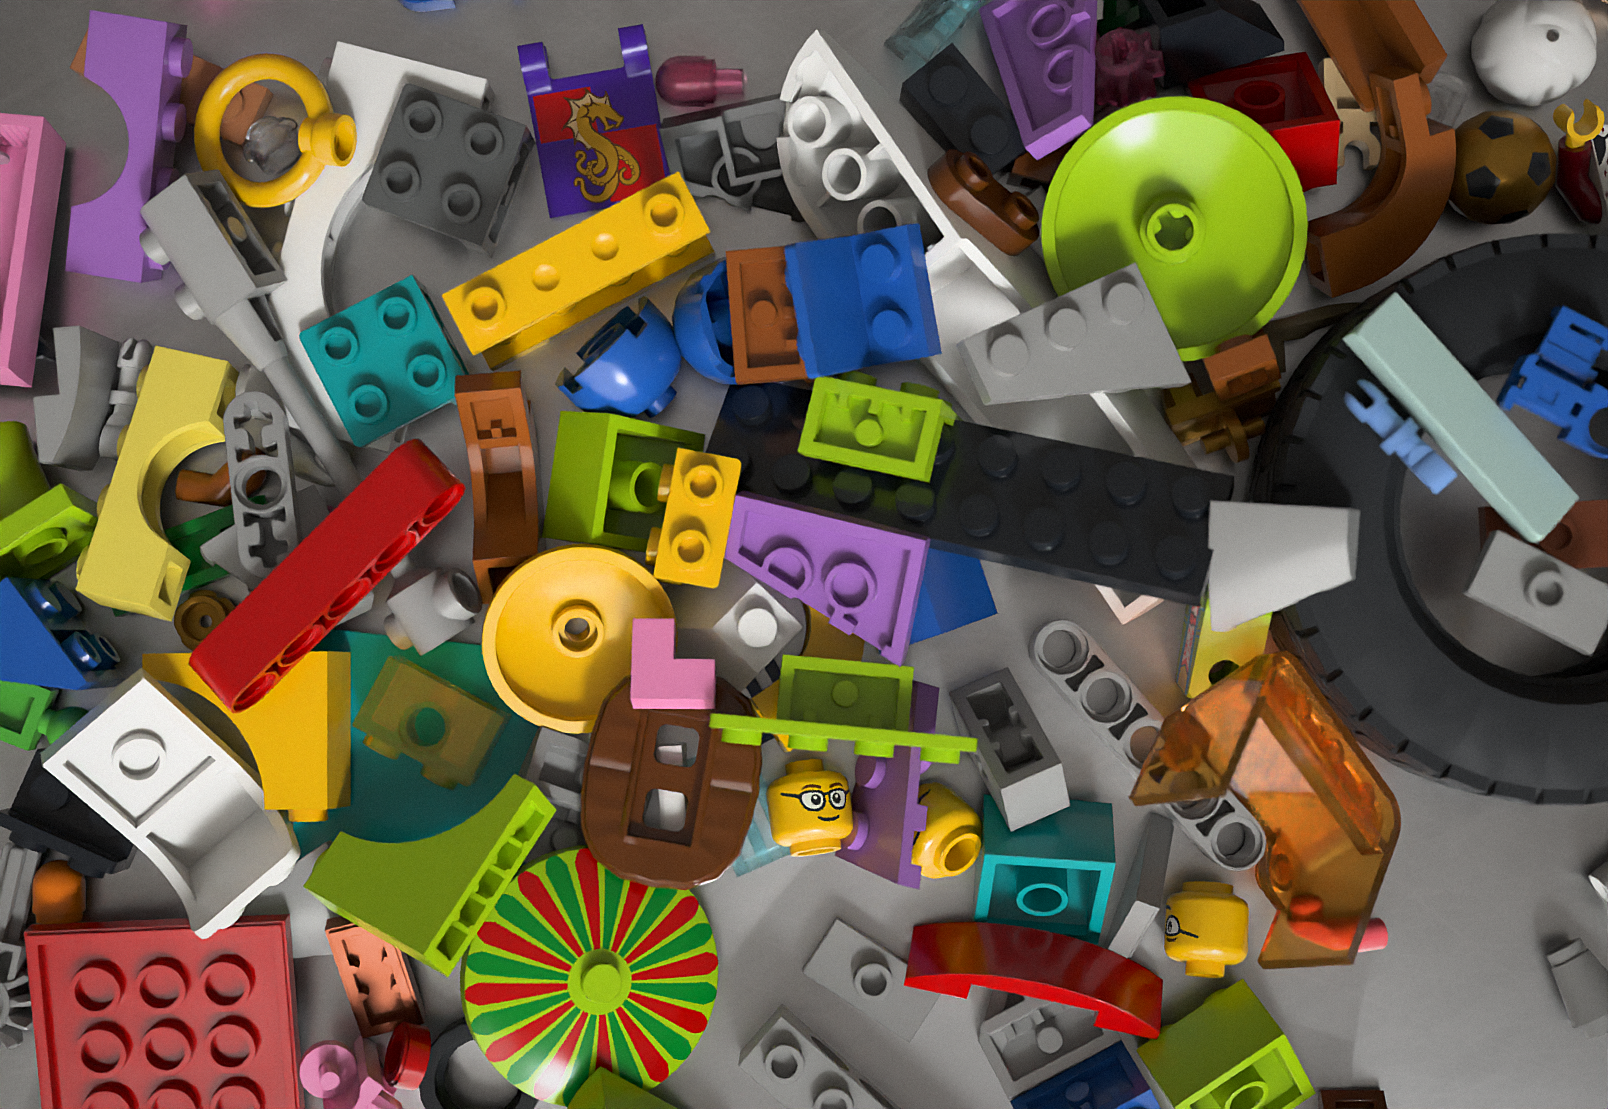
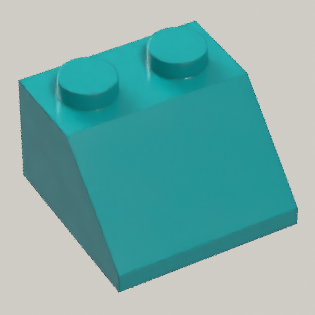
M984 794L980 815L982 821L981 850L975 863L972 922L1023 926L1098 944L1116 865L1112 803L1069 800V807L1011 832L992 795Z

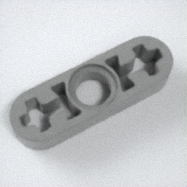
M252 391L238 395L228 404L224 412L223 426L239 558L246 570L258 579L264 580L302 542V532L287 416L272 397L262 392ZM259 408L266 418L272 419V424L262 427V444L268 453L278 449V457L256 455L252 435L246 429L240 428V423L250 420L251 410ZM243 453L256 455L242 461ZM272 470L278 473L282 483L278 497L264 505L250 502L246 495L248 479L257 471ZM285 513L286 520L284 522L272 520V528L275 539L282 545H288V552L277 555V566L269 568L266 561L255 557V550L261 549L266 545L265 528L259 522L250 525L249 518L253 516L269 519Z

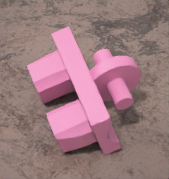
M360 1034L354 1042L353 1051L346 1044L337 1040H323L313 1044L302 1056L299 1068L302 1085L310 1094L323 1098L324 1109H403L402 1103L393 1097L397 1088L390 1087L385 1080L384 1069L380 1067L377 1045L369 1038L362 1039Z

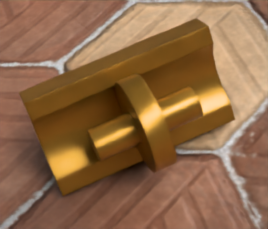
M1188 373L1191 383L1183 387L1161 389V398L1165 412L1164 420L1182 446L1200 441L1205 455L1225 448L1229 457L1237 464L1248 460L1250 457L1247 440L1266 433L1262 417L1270 415L1272 409H1274L1276 403L1275 393L1281 390V384L1279 380H1276L1223 402H1220L1216 391L1203 395L1193 373Z

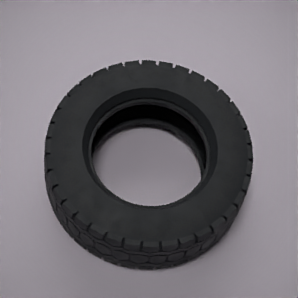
M1543 233L1541 235L1530 234L1492 240L1440 257L1367 298L1323 335L1304 357L1297 369H1295L1277 399L1266 424V433L1262 435L1258 445V454H1256L1248 492L1250 494L1247 503L1360 510L1355 579L1330 590H1322L1300 599L1298 603L1279 611H1272L1269 630H1271L1272 639L1290 671L1294 673L1297 681L1319 708L1362 746L1402 770L1449 788L1529 805L1581 806L1608 802V648L1580 664L1560 671L1527 675L1487 661L1467 649L1446 631L1427 608L1418 592L1404 556L1400 532V501L1408 466L1395 452L1388 456L1379 446L1383 439L1366 421L1362 423L1349 410L1344 401V394L1347 391L1364 409H1367L1372 404V399L1357 384L1359 380H1366L1383 393L1388 399L1386 403L1404 421L1410 417L1420 427L1415 432L1420 438L1425 433L1424 429L1342 339L1395 292L1476 382L1485 377L1510 374L1514 364L1521 355L1538 354L1536 350L1554 319L1549 316L1554 306H1565L1608 328L1607 236L1591 235L1589 237V234ZM1601 349L1590 368L1597 372L1594 381L1587 379L1583 384V388L1586 383L1597 384L1608 390V351Z

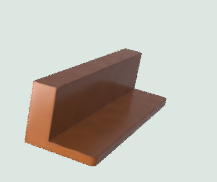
M1296 0L1360 108L1366 113L1375 110L1369 71L1394 64L1417 72L1427 85L1432 82L1448 56L1415 0Z

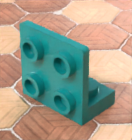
M413 275L302 331L299 335V339L353 444L360 448L385 437L450 402L457 406L454 394L455 376L470 374L427 289Z

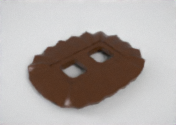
M631 675L626 676L603 700L590 736L584 761L580 803L581 830L593 858L619 879L653 888L688 890L718 880L741 855L745 838L751 827L754 808L759 796L762 749L761 745L721 742L722 729L709 728L710 713L757 717L751 700L723 677L716 676V709H633L630 699ZM669 724L692 728L698 732L699 745L696 761L692 766L684 767L667 764L656 759L655 747L658 731L661 726ZM661 789L678 792L687 797L688 808L685 825L680 831L654 828L645 824L643 815L647 794L650 790Z

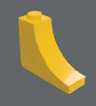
M309 652L258 703L241 713L235 714L225 706L188 665L192 653L142 654V668L155 680L173 683L202 695L220 708L237 726L256 760L263 786L265 810H288L289 822L328 821V809L351 806V652Z

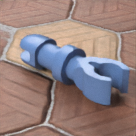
M1366 380L1357 381V384L1372 399V404L1367 409H1364L1347 391L1345 392L1344 401L1349 410L1362 423L1366 421L1383 439L1379 446L1388 456L1395 452L1430 491L1438 494L1458 476L1415 433L1420 427L1410 417L1404 421L1386 403L1388 399L1372 383Z

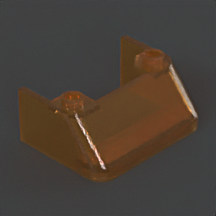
M1288 651L1260 654L1166 716L1129 795V799L1135 806L1225 797L1230 788L1237 799L1259 822L1267 837L1264 855L1255 866V877L1259 888L1277 911L1257 960L1259 965L1263 969L1353 965L1400 835V808L1389 786L1342 720L1334 712L1296 656Z

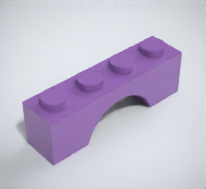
M90 10L84 77L103 88L120 108L128 130L129 150L125 167L120 177L106 193L90 202L71 207L65 271L143 283L161 280L162 270L168 269L171 261L165 265L154 262L145 253L140 244V233L149 227L140 210L148 201L180 178L178 169L173 168L175 143H179L182 140L186 129V108L184 104H180L182 77L186 78L189 75L193 62L192 41L186 38L188 25Z

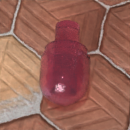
M673 56L659 66L655 77V85L660 97L670 105L677 107H706L707 104L716 103L717 94H744V69L717 68L716 60L707 59L706 56Z

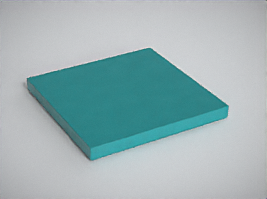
M332 629L313 648V652H351V806L328 809V821L293 823V829L301 850L298 860L329 840L333 842L340 831L359 839L380 843L417 841L448 831L478 813L505 787L513 774L518 775L540 726L518 715L499 696L487 674L482 645L445 641L420 656L414 646L402 650L395 646L385 634Z

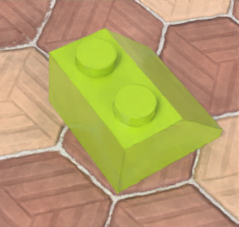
M560 411L542 537L646 553L652 526L662 528L667 503L657 501L664 463L675 464L677 448L703 452L705 434L610 413Z
M1243 978L1229 988L1215 991L1206 998L1202 1006L1175 1024L1161 1027L1157 1040L1150 1038L1148 1042L1136 1049L1173 1109H1293L1316 1094L1285 1033Z

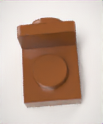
M1262 328L1252 336L1245 334L1222 342L1214 349L1215 355L1203 358L1220 402L1282 378L1275 354L1267 334H1264Z

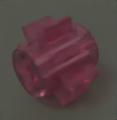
M1117 27L1116 30H1112L1103 35L1099 40H1096L1094 94L1098 105L1101 106L1109 102L1116 107L1124 108L1134 103L1145 101L1147 97L1155 98L1157 96L1153 78L1165 75L1166 70L1162 51L1153 49L1151 34L1148 31L1139 35L1132 30Z

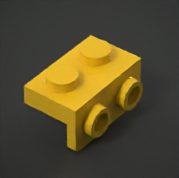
M677 448L675 464L664 463L657 494V501L667 503L662 528L652 526L645 556V565L655 566L653 577L659 582L682 586L685 583L712 589L718 587L741 472V462L738 459Z

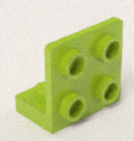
M852 370L839 373L837 379L825 376L815 378L798 452L807 457L929 482L943 424L953 426L955 420L964 421L952 410L953 404L939 399L940 391L929 386L902 382L900 391L885 389L876 386L877 378Z

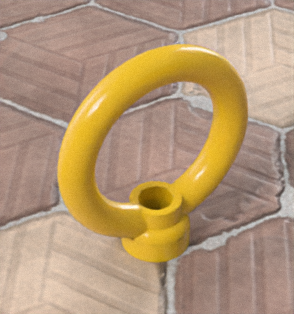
M263 53L247 56L235 61L222 70L211 82L197 110L194 125V144L202 171L218 169L241 205L264 208L282 205L299 197L314 184L326 165L347 166L355 153L357 131L355 123L349 115L334 113L325 87L308 67L284 55ZM272 79L283 82L293 88L305 105L308 117L302 121L298 132V145L302 154L295 165L282 176L266 182H255L239 176L227 163L221 148L220 127L228 104L241 89L256 81Z

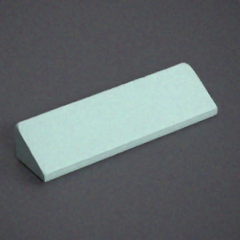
M1396 292L1342 338L1524 543L1539 542L1579 499L1578 495Z

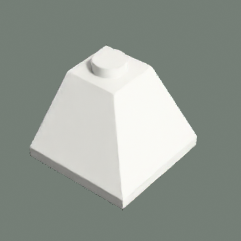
M725 558L718 587L712 589L683 583L682 586L669 584L664 589L673 607L677 623L678 645L676 659H715L716 676L723 677L740 692L804 628L748 572Z

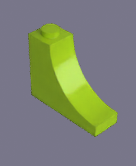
M513 774L505 787L478 813L452 829L429 838L403 843H380L359 839L340 831L331 846L323 851L315 861L312 874L303 887L331 911L449 977L556 812V808L534 783Z

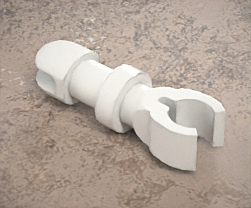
M135 338L126 339L119 350L117 367L121 368L118 389L111 390L109 404L114 405V412L108 418L101 433L99 442L100 457L114 458V461H118L116 451L118 437L123 427L131 422L138 400L136 394L137 380L142 368L150 364L154 352L152 344L146 339H141L138 342Z

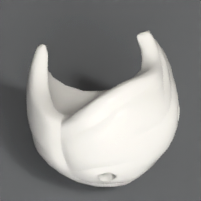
M1498 0L1486 11L1482 24L1472 39L1471 55L1475 64V70L1488 92L1503 102L1527 106H1538L1553 102L1563 97L1569 89L1581 85L1589 77L1597 59L1595 24L1590 11L1582 0ZM1549 30L1555 34L1553 42H1550L1546 37Z

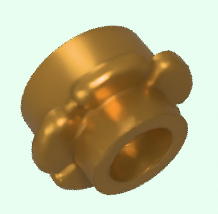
M199 590L189 595L188 600L177 607L174 614V627L181 638V642L188 649L194 651L235 607L229 599L217 597L214 591ZM205 615L209 616L212 620L211 625L207 628L201 625V619Z

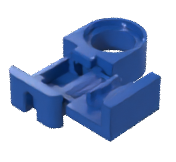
M1554 306L1549 315L1554 319L1536 350L1538 354H1524L1517 359L1496 398V405L1501 410L1510 411L1513 404L1562 428L1557 439L1588 455L1608 459V447L1597 445L1590 437L1588 429L1593 414L1601 408L1608 407V390L1597 384L1586 383L1583 388V384L1587 379L1594 381L1597 372L1590 368L1600 350L1608 351V328L1565 306ZM1522 378H1524L1521 386L1518 388V383Z

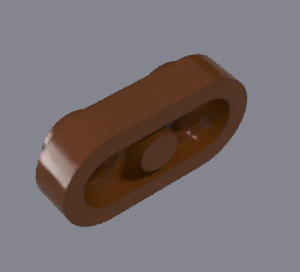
M950 149L928 168L929 182L940 200L1005 254L1014 257L1018 256L1039 238V228L1037 225L1039 213L1036 207L1021 192L1013 191L1011 193L995 180L988 166L976 154L969 151L962 153L958 150Z

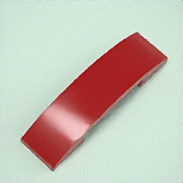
M951 922L915 926L913 928L903 986L967 999L972 984L1094 1010L1093 1026L1155 1040H1157L1160 1034L1163 979L1145 967L1113 951L1073 937L1006 924Z

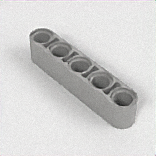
M1067 620L1047 621L1038 626L1030 636L1028 644L1029 658L1035 668L1204 856L1219 866L1232 871L1248 870L1256 865L1264 855L1266 848L1265 832L1259 822L1087 631L1077 623ZM1056 630L1068 633L1074 640L1076 648L1072 660L1062 667H1055L1050 664L1045 658L1043 651L1046 638ZM1100 678H1107L1113 682L1118 693L1116 705L1105 714L1093 712L1087 703L1086 697L1090 685ZM1151 726L1160 737V748L1155 757L1148 761L1140 762L1131 753V737L1141 727ZM1195 774L1202 783V797L1193 807L1182 809L1178 807L1174 800L1173 791L1175 784L1183 776ZM1238 822L1245 831L1246 839L1244 846L1236 854L1224 856L1220 853L1217 846L1218 833L1227 824Z

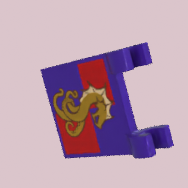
M643 24L618 28L624 66L611 70L552 79L547 49L543 42L517 46L550 219L607 209L670 176L660 134L661 120Z

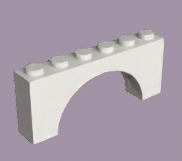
M337 41L333 59L328 57L324 59L318 79L329 95L334 113L347 114L353 119L357 131L355 153L350 163L345 167L326 165L318 179L308 190L292 201L285 203V216L290 218L284 242L277 241L271 254L288 281L270 293L268 304L288 352L287 360L338 441L353 444L299 339V335L302 331L337 314L334 297V267L338 246L351 214L362 199L404 85L411 83L488 112L491 111L495 93L487 79ZM244 364L237 379L235 397L252 391L269 395L285 412L289 428L301 431L264 371L260 372L253 364ZM259 408L251 410L252 419L272 424V419L266 418ZM407 425L364 448L387 454L392 453L398 446L403 444Z

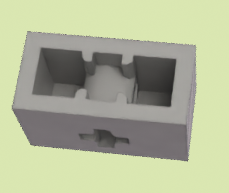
M1008 667L949 692L960 737L978 738L977 752H969L1011 832L1070 806L1062 763Z

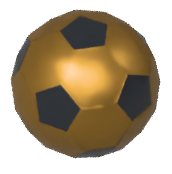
M1509 110L1482 112L1464 121L1455 129L1456 166L1448 202L1455 211L1471 221L1485 225L1511 224L1530 215L1545 200L1555 182L1557 157L1548 135L1539 124L1521 114Z

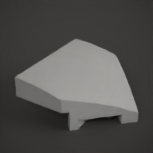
M993 989L980 1029L981 1033L978 1042L1007 1098L1010 1100L1122 1040L1118 1031L1093 1026L1094 1010Z

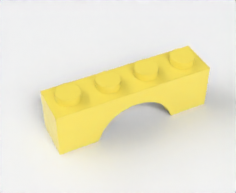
M155 346L150 364L142 368L137 380L136 394L138 400L131 422L123 427L118 437L116 449L118 461L111 483L102 489L98 498L96 509L98 522L91 543L82 550L77 562L76 575L78 583L75 590L99 605L172 622L191 560L172 545L164 532L160 517L161 495L169 475L186 456L204 446L225 442L224 412L228 404L235 398L236 383L239 372L228 361Z

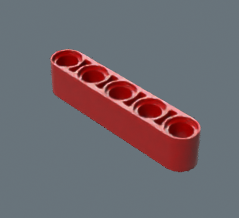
M414 438L398 446L194 649L189 658L188 665L233 714L249 709L266 696L457 505L464 494V484L421 439Z

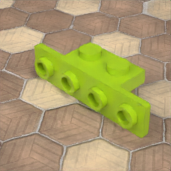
M785 654L782 655L776 719L710 713L709 728L722 729L721 742L761 745L762 733L789 735L787 748L827 752L828 739L855 741L854 754L893 758L894 745L921 748L920 761L959 764L960 751L977 752L978 738L908 732L914 667H899L898 665Z

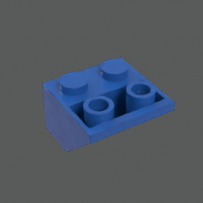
M6 577L0 581V681L70 690L116 687L125 678L115 666L120 662L116 650L100 633L94 632L91 635L77 616L82 611L79 602L62 583L56 581L52 584L49 579Z

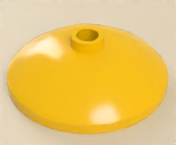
M569 544L545 550L517 566L498 586L489 602L481 635L482 652L487 674L502 700L527 721L562 733H591L605 697L624 677L631 675L633 618L674 619L677 652L678 630L673 607L661 583L653 577V574L643 564L621 551L594 544ZM579 617L588 622L585 630L579 634H571L564 629L566 623L572 618Z

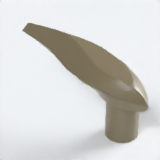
M1361 303L1325 305L1269 320L1262 329L1264 334H1267L1280 373L1286 372L1284 341L1305 338L1317 329L1336 324Z

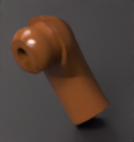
M255 447L256 455H265L261 449ZM243 453L242 461L256 455ZM228 461L215 474L182 469L178 474L176 482V499L218 507L232 505ZM265 470L255 472L248 479L246 484L247 497H250L262 486L267 474Z

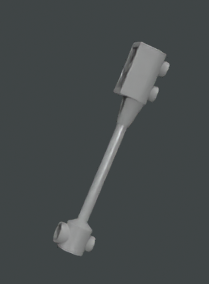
M216 169L184 174L141 208L140 213L149 227L140 233V244L145 253L154 262L165 265L171 261L184 281L174 292L175 299L181 310L194 320H201L206 316L209 323L216 325L260 372L264 371L345 499L363 479L287 360L288 352L265 297L287 282L288 279L220 171ZM408 553L390 571L395 579V583L386 603L393 613L384 619V628L387 636L395 646L402 650L414 646L419 655L422 656L475 623L473 616L482 609L480 592L471 577L463 570L451 568L444 572L442 567H418L410 553Z

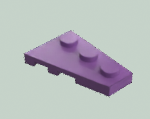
M992 0L978 10L1024 147L1038 160L1093 127L1097 0Z
M741 491L735 495L725 559L788 598L796 597L830 618V624L849 636L854 633L882 651L880 655L899 667L906 661L930 537L747 491Z
M913 680L908 732L935 734L939 687ZM894 745L893 758L859 755L855 766L856 782L851 796L853 829L846 838L840 840L842 849L836 851L835 856L895 884L920 890L922 866L911 864L914 831L921 832L926 829L928 806L919 804V778L922 773L927 771L932 762L920 761L921 748Z

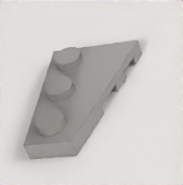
M1136 262L972 335L956 345L984 405L1056 399L1068 395L1101 392L1103 394L1120 393L1133 389L1160 387V389L1183 387L1191 383Z

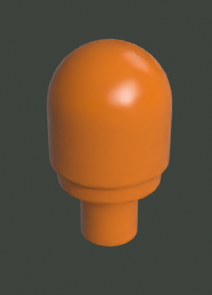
M58 859L45 863L38 869L33 878L32 912L36 914L37 923H75L83 919V911L86 910L85 876L67 865L68 860Z

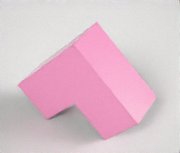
M633 618L630 695L633 709H716L715 659H676V625L674 619Z

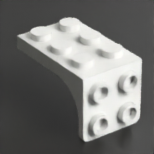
M142 667L40 753L43 767L134 843L161 870L182 900L187 911L191 930L201 939L208 938L218 929H224L232 925L241 916L250 901L268 886H274L282 882L292 872L301 854L292 823L288 821V811L265 810L261 776Z

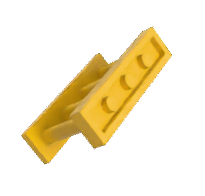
M678 171L449 290L441 296L472 355L481 352L490 370L494 372L716 255L706 234L710 233V229Z

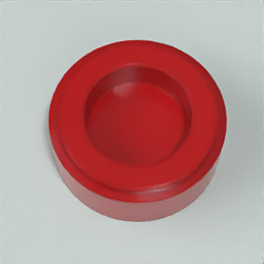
M402 1022L394 1029L388 1043L384 1062V1076L390 1087L414 1091L421 1084L428 1066L431 1050V1034L427 1026Z

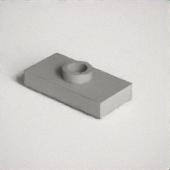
M1499 530L1491 531L1461 593L1582 654H1593L1608 623V585Z
M839 917L835 918L802 969L803 974L909 1043L941 995L940 993L903 986L907 962Z

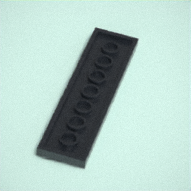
M772 382L729 385L705 453L736 458L741 462V472L736 494L741 491H747L930 537L929 548L1202 608L1209 583L1214 552L1213 549L1209 548L1210 502H1231L1235 488L1234 476L955 420L953 426L943 424L930 481L925 482L807 457L799 453L798 448L812 390Z

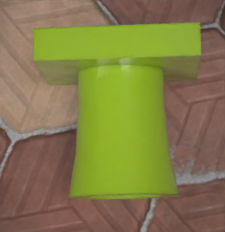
M19 421L0 422V581L6 577L48 579L77 561L82 550L87 545H90L98 522L97 502L63 484H59L51 489L38 461L27 425Z

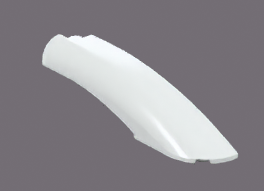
M816 29L797 53L786 76L780 100L786 101L783 136L776 138L783 177L795 205L818 240L852 236L907 224H920L942 354L918 359L976 424L1198 469L1142 389L1103 394L1101 392L1068 395L1056 399L992 405L983 404L956 345L972 335L1057 298L1058 295L1053 288L1046 265L1030 246L1015 257L1005 254L940 200L929 182L927 171L945 151L824 29ZM1096 585L1122 625L1165 601L1159 598Z

